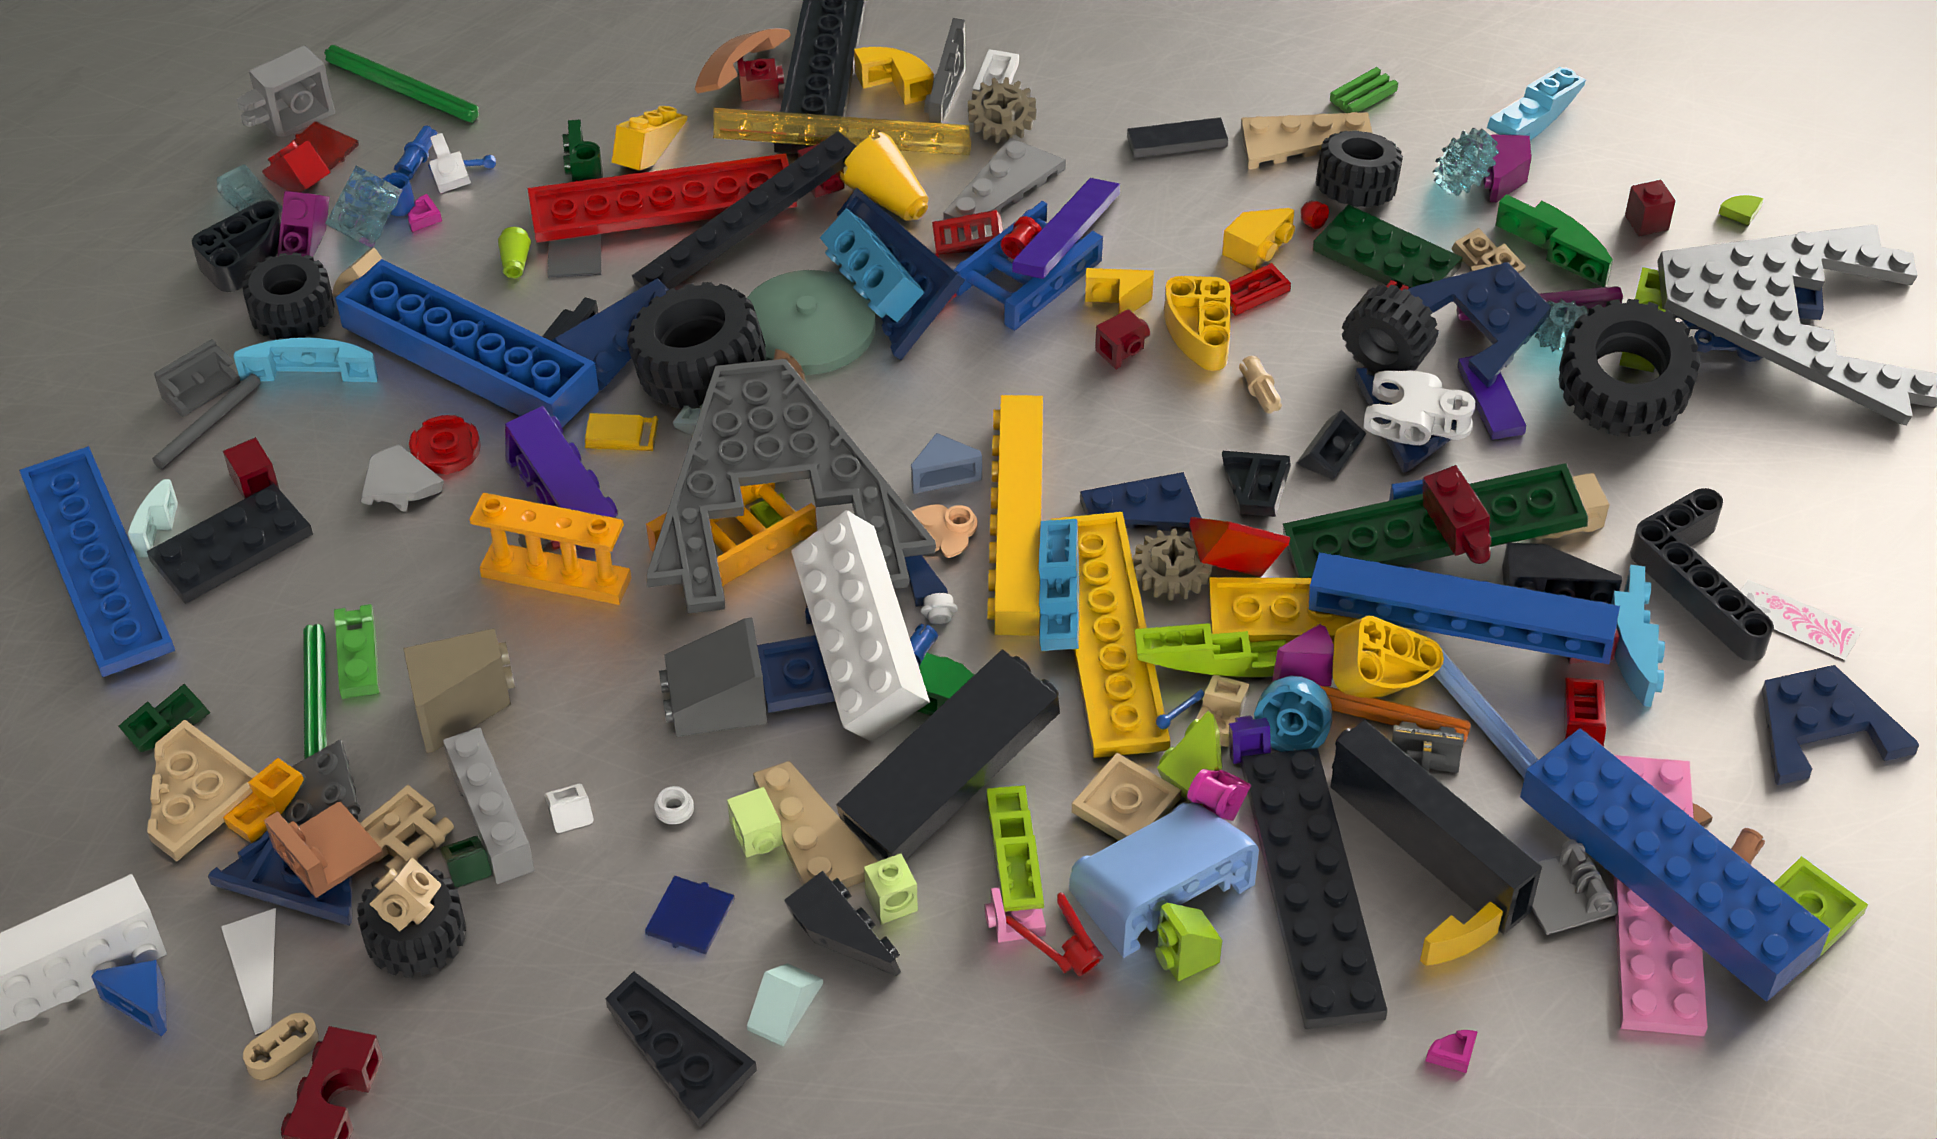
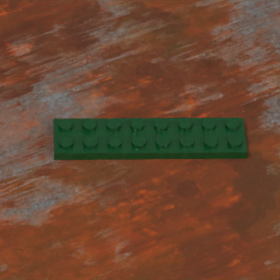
M1567 463L1469 484L1490 515V547L1588 526V515ZM1423 494L1283 523V534L1290 537L1288 550L1297 578H1312L1319 552L1398 567L1454 555L1424 508Z

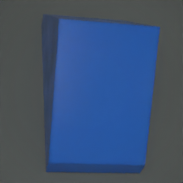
M156 960L97 970L91 976L102 1000L162 1037L167 1031L165 981Z

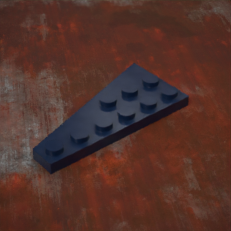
M856 188L836 213L839 217L847 208L864 221L925 292L898 322L887 314L881 318L884 334L889 336L892 344L890 346L892 354L902 360L957 292L965 279L867 195Z

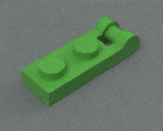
M372 604L361 605L359 610L347 611L346 608L334 609L341 699L380 694L375 617ZM362 624L360 629L349 630L351 625Z

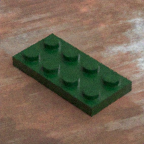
M1349 204L1313 241L1312 249L1382 284L1387 285L1390 280L1397 282L1396 286L1398 288H1401L1402 285L1411 288L1452 277L1461 268L1463 258Z

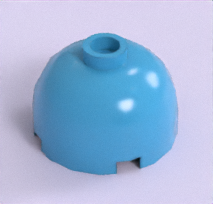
M1288 676L1273 681L1263 691L1254 712V719L1267 718L1270 724L1271 748L1284 752L1293 751L1294 749L1318 748L1325 742L1332 725V704L1326 692L1313 680L1302 676Z

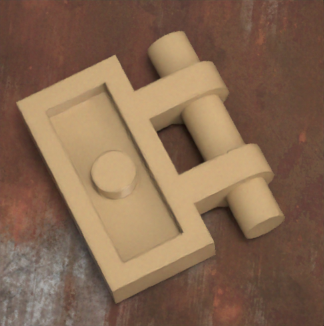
M410 785L404 787L360 822L362 827L382 849L383 855L375 860V862H379L387 854L394 857L384 865L386 872L390 868L397 872L411 857L418 862V858L430 848L436 849L445 842V836L454 829V825L447 817H443L435 825L429 820L437 815L435 806ZM414 832L421 835L408 847L402 843Z

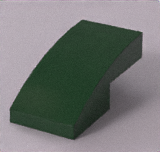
M184 683L155 708L147 701L118 727L140 752L155 748V743L183 720L188 721L194 726L211 712Z

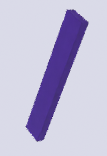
M1089 178L1012 261V272L1044 279L1119 196L1120 183Z

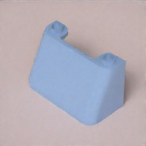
M1182 803L1170 814L1092 856L1087 855L1078 859L1072 866V873L1069 878V891L1120 955L1125 958L1140 949L1137 937L1146 927L1150 932L1157 929L1162 905L1166 903L1181 905L1216 885L1223 892L1230 889L1231 885L1238 894L1254 886L1259 848L1247 834L1200 804Z

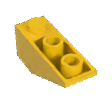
M658 106V109L646 111L641 116L631 117L628 121L616 125L611 163L639 171L655 165L686 123L688 116L677 113V109L674 107Z

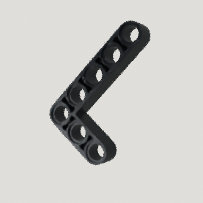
M1700 488L1638 523L1630 551L1633 561L1638 566H1645V572L1738 657L1747 661L1762 659L1766 654L1774 629L1773 621L1690 547L1716 530L1723 506L1722 496L1715 490Z

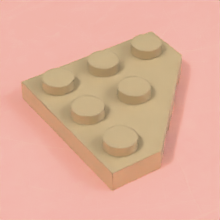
M183 720L155 743L154 757L156 765L155 774L152 775L150 797L152 809L151 819H148L147 830L150 841L176 861L180 860L225 822L223 817L253 793L248 782L258 774L186 720Z

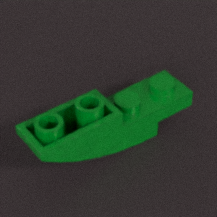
M1507 194L1499 201L1495 226L1548 250L1547 261L1597 285L1607 286L1613 259L1601 242L1583 225L1563 211L1542 200L1536 207Z

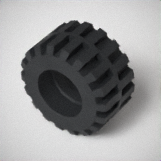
M1342 131L1329 135V138H1325L1321 145L1316 186L1319 187L1321 193L1327 195L1326 197L1336 200L1341 204H1349L1355 207L1383 205L1384 202L1391 201L1396 194L1403 160L1402 151L1399 147H1396L1394 142L1370 132Z
M282 253L277 257L270 256L265 258L263 263L258 262L253 266L254 270L248 271L245 275L246 280L243 281L242 288L249 317L254 329H258L259 334L263 336L269 335L270 339L273 340L280 338H306L308 334L314 335L319 332V327H325L329 323L328 319L333 317L335 303L327 270L323 268V264L319 260L314 261L312 256L306 255L302 257L301 253H293L292 255Z
M1378 285L1376 289L1373 287L1369 289L1348 314L1342 325L1344 330L1342 332V339L1347 342L1345 347L1348 352H1352L1354 355L1353 359L1357 363L1363 364V368H1368V371L1372 370L1375 374L1381 371H1415L1437 342L1436 338L1438 337L1439 330L1435 328L1438 325L1436 318L1431 317L1432 311L1428 306L1422 304L1423 300L1418 296L1414 297L1411 295L1410 291L1403 289V291L1399 290L1398 286L1394 285L1389 287Z
M422 866L429 872L428 866ZM437 869L430 873L442 884L430 901L434 906L433 910L423 922L418 925L405 927L401 931L397 930L391 923L383 920L378 911L370 905L379 892L375 884L380 878H375L371 882L372 889H365L361 895L363 902L358 903L357 913L359 917L357 920L369 957L373 958L375 965L380 969L386 967L389 974L396 976L399 971L403 972L404 977H413L414 972H421L422 976L430 974L431 968L436 966L438 969L446 966L445 959H454L459 953L457 946H463L466 922L458 891L455 889L452 880L449 877L444 879L443 872Z

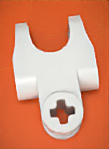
M1409 370L1381 371L1375 374L1372 395L1381 401L1393 404H1373L1366 408L1364 428L1370 433L1394 442L1410 445L1426 444L1430 440L1431 435L1451 440L1464 439L1470 435L1473 428L1471 415L1475 411V399L1468 392L1443 389L1440 379L1429 373ZM1385 382L1394 383L1398 386L1399 390L1387 389L1381 384ZM1456 400H1461L1460 410H1455ZM1381 417L1392 422L1389 424H1379L1372 418ZM1452 420H1457L1456 430H1451Z

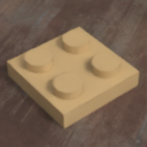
M1116 753L1072 802V813L1115 839L1121 840L1166 816L1181 799V789Z

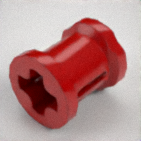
M1021 216L1014 223V230L1011 234L1005 235L1002 239L1001 248L1011 259H1015L1042 230L1041 226L1034 219Z

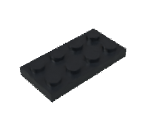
M272 484L147 551L150 562L186 604L313 535L309 522L275 484Z

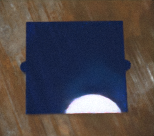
M674 875L645 929V935L669 942L673 948L682 946L707 954L735 900V895L709 887L707 882L700 884Z

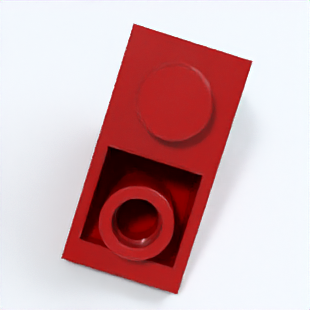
M308 140L299 146L293 141L267 160L271 165L262 170L265 177L286 191L299 193L331 173Z

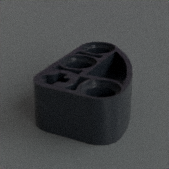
M269 200L257 202L194 235L192 246L198 268L219 290L234 292L241 289L243 281L246 280L245 275L248 271L254 270L253 266L258 262L263 263L265 258L270 256H277L281 227V213L278 204Z

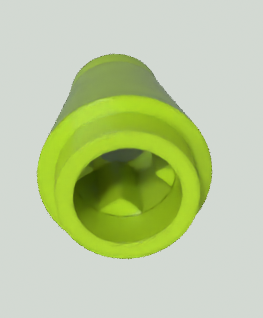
M519 227L504 229L498 238L503 274L509 278H519L523 275L531 245L528 233Z

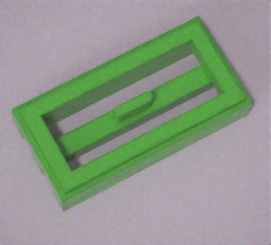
M1375 67L1333 90L1330 93V101L1345 113H1359L1397 92L1398 82L1396 80L1389 81L1390 76L1386 73L1380 75L1381 69Z

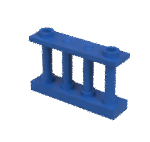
M1041 201L1032 209L1027 210L1022 216L1034 219L1043 229L1047 225V203ZM1013 223L968 259L961 261L956 266L954 271L965 279L956 294L961 296L972 286H975L1001 302L1005 308L1004 325L1015 331L1086 274V268H1094L1102 261L1103 236L1095 231H1091L1083 239H1079L1046 277L1040 279L1012 272V262L1007 260L1009 257L1003 252L1001 241L1005 235L1011 234L1014 230ZM996 268L1023 286L1016 292L1010 293L985 276Z

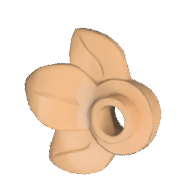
M933 504L912 511L914 516L935 540V552L941 549V552L947 558L961 554L968 547V537L972 536L978 527V520L973 511L963 505H956L948 509L943 505Z

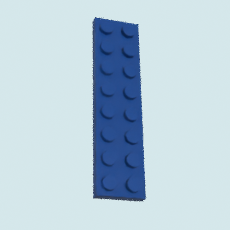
M88 446L20 469L23 482L102 678L174 652L175 648L90 447Z

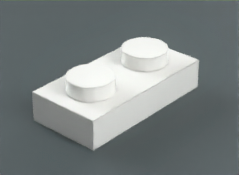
M989 49L973 90L980 91V83L982 82L988 86L992 85V78H996L998 83H1003L1005 77H1008L1009 84H1011L1019 65V54Z

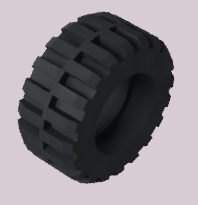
M702 282V285L696 286L693 283L685 284L684 288L678 290L672 288L666 291V294L660 298L656 296L650 300L647 308L642 307L636 316L637 319H633L627 337L629 353L644 391L658 402L665 405L669 403L674 408L682 409L684 406H689L691 409L701 408L715 366L765 361L766 344L752 302L735 288L732 290L731 287L724 284L715 286L712 282Z
M1628 299L1627 303L1613 300L1608 301L1604 308L1602 305H1597L1589 309L1588 315H1581L1575 321L1574 327L1569 330L1559 366L1560 374L1558 380L1560 389L1564 391L1563 398L1566 404L1570 407L1575 406L1573 413L1579 419L1584 420L1587 418L1590 421L1589 426L1600 430L1602 427L1609 430L1608 434L1619 436L1620 432L1628 433V437L1640 436L1641 431L1645 430L1647 434H1652L1660 431L1662 424L1665 427L1676 421L1678 414L1684 412L1691 398L1700 367V355L1697 353L1698 345L1696 339L1693 336L1688 337L1690 329L1683 321L1678 323L1675 314L1669 310L1663 312L1658 309L1659 305L1648 302V305L1640 304L1638 299ZM1615 352L1633 353L1648 360L1656 368L1659 377L1641 384L1625 383L1608 375L1598 363V359Z

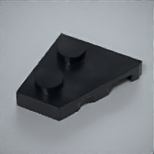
M1223 450V465L1240 514L1276 517L1291 467L1290 456Z

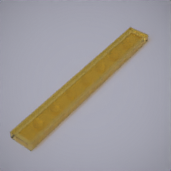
M714 108L713 138L816 145L839 131L853 144L858 146L868 137H871L873 140L880 138L881 136L878 133L883 132L893 139L900 151L970 155L971 151L969 125Z

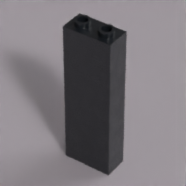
M1002 649L836 804L839 817L852 832L883 859L901 853L906 861L1060 714L1059 693L1048 680L1042 679L1040 681L1031 673L1030 667L1019 656L1012 657Z
M1363 720L1353 729H1345L1338 736L1335 742L1336 750L1332 764L1333 771L1330 788L1477 913L1490 901L1499 907L1503 913L1498 931L1503 935L1531 913L1542 870L1540 864L1366 720Z

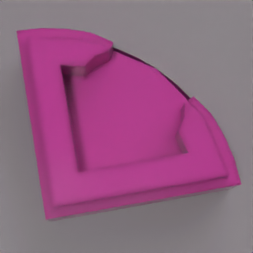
M428 194L416 199L414 202L415 206L408 213L411 232L442 221L441 212Z
M1457 1030L1455 1034L1435 1040L1428 1050L1426 1062L1467 1073L1478 1032L1473 1030Z

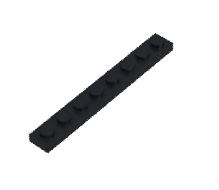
M839 131L835 132L633 274L634 284L640 289L658 278L669 290L675 288L846 167L844 164L845 160L857 146Z

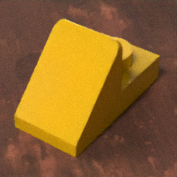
M1086 268L1085 302L1119 303L1118 314L1127 309L1134 312L1152 300L1154 270Z

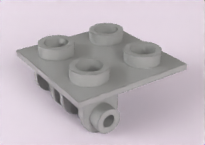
M1574 839L1568 840L1562 845L1563 852L1560 856L1537 862L1542 866L1532 910L1546 935L1617 915L1618 912L1617 904L1604 884L1601 875L1596 870L1594 863H1592L1590 857L1585 852L1583 844L1577 843Z

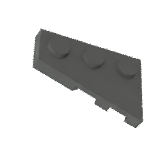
M952 19L938 71L934 77L932 92L927 94L925 99L924 112L929 113V127L942 128L966 69L964 19Z

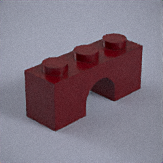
M332 1026L328 1027L323 1041H318L314 1047L312 1066L308 1076L302 1077L299 1082L297 1102L292 1113H287L284 1117L281 1127L282 1138L350 1139L354 1129L347 1108L332 1105L330 1102L335 1096L348 1090L369 1093L383 1059L376 1035Z

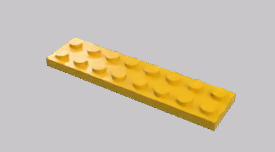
M1123 512L1051 518V520L1077 519L1079 649H1073L1093 758L1110 757L1116 753L1129 755L1166 751L1170 748L1171 742L1168 728L1160 729L1156 725L1157 717L1165 714L1155 664L1140 661L1137 657L1135 629L1147 628Z

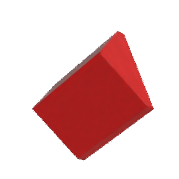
M1197 517L1190 518L1189 525L1201 563L1258 577L1264 575L1290 542L1289 536L1230 521Z

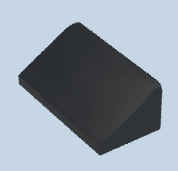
M1341 409L1326 421L1296 463L1332 480L1367 433Z

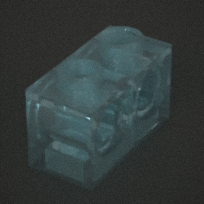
M356 165L325 224L373 248L376 240L381 236L383 227L390 213L396 207L398 198L403 190Z

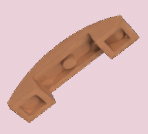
M773 28L752 32L732 38L721 45L710 56L699 74L695 85L697 94L721 89L738 76L733 65L748 52L756 53L774 49L791 36L789 30Z

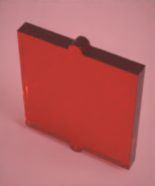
M316 121L301 134H296L293 140L298 146L308 140L329 171L339 162H344L345 157L359 146L358 140Z

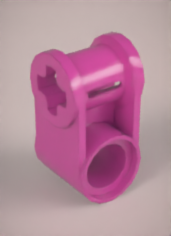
M1202 769L1193 779L1188 790L1187 799L1193 803L1202 804L1203 807L1222 819L1234 821L1251 785L1223 770Z

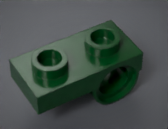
M581 119L568 120V134H562L564 153H569V155H563L565 175L571 174L572 182L603 178L600 147L594 142L583 140Z

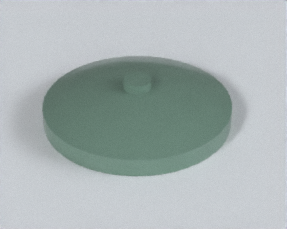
M800 270L778 275L763 282L747 297L754 306L766 344L765 361L774 360L775 349L782 350L798 361L804 371V375L822 374L840 369L855 361L866 351L873 340L876 329L875 312L868 306L871 300H866L853 288L856 284L855 282H851L842 275L821 270Z

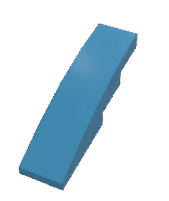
M1077 519L1041 521L1039 548L1041 651L1079 649Z

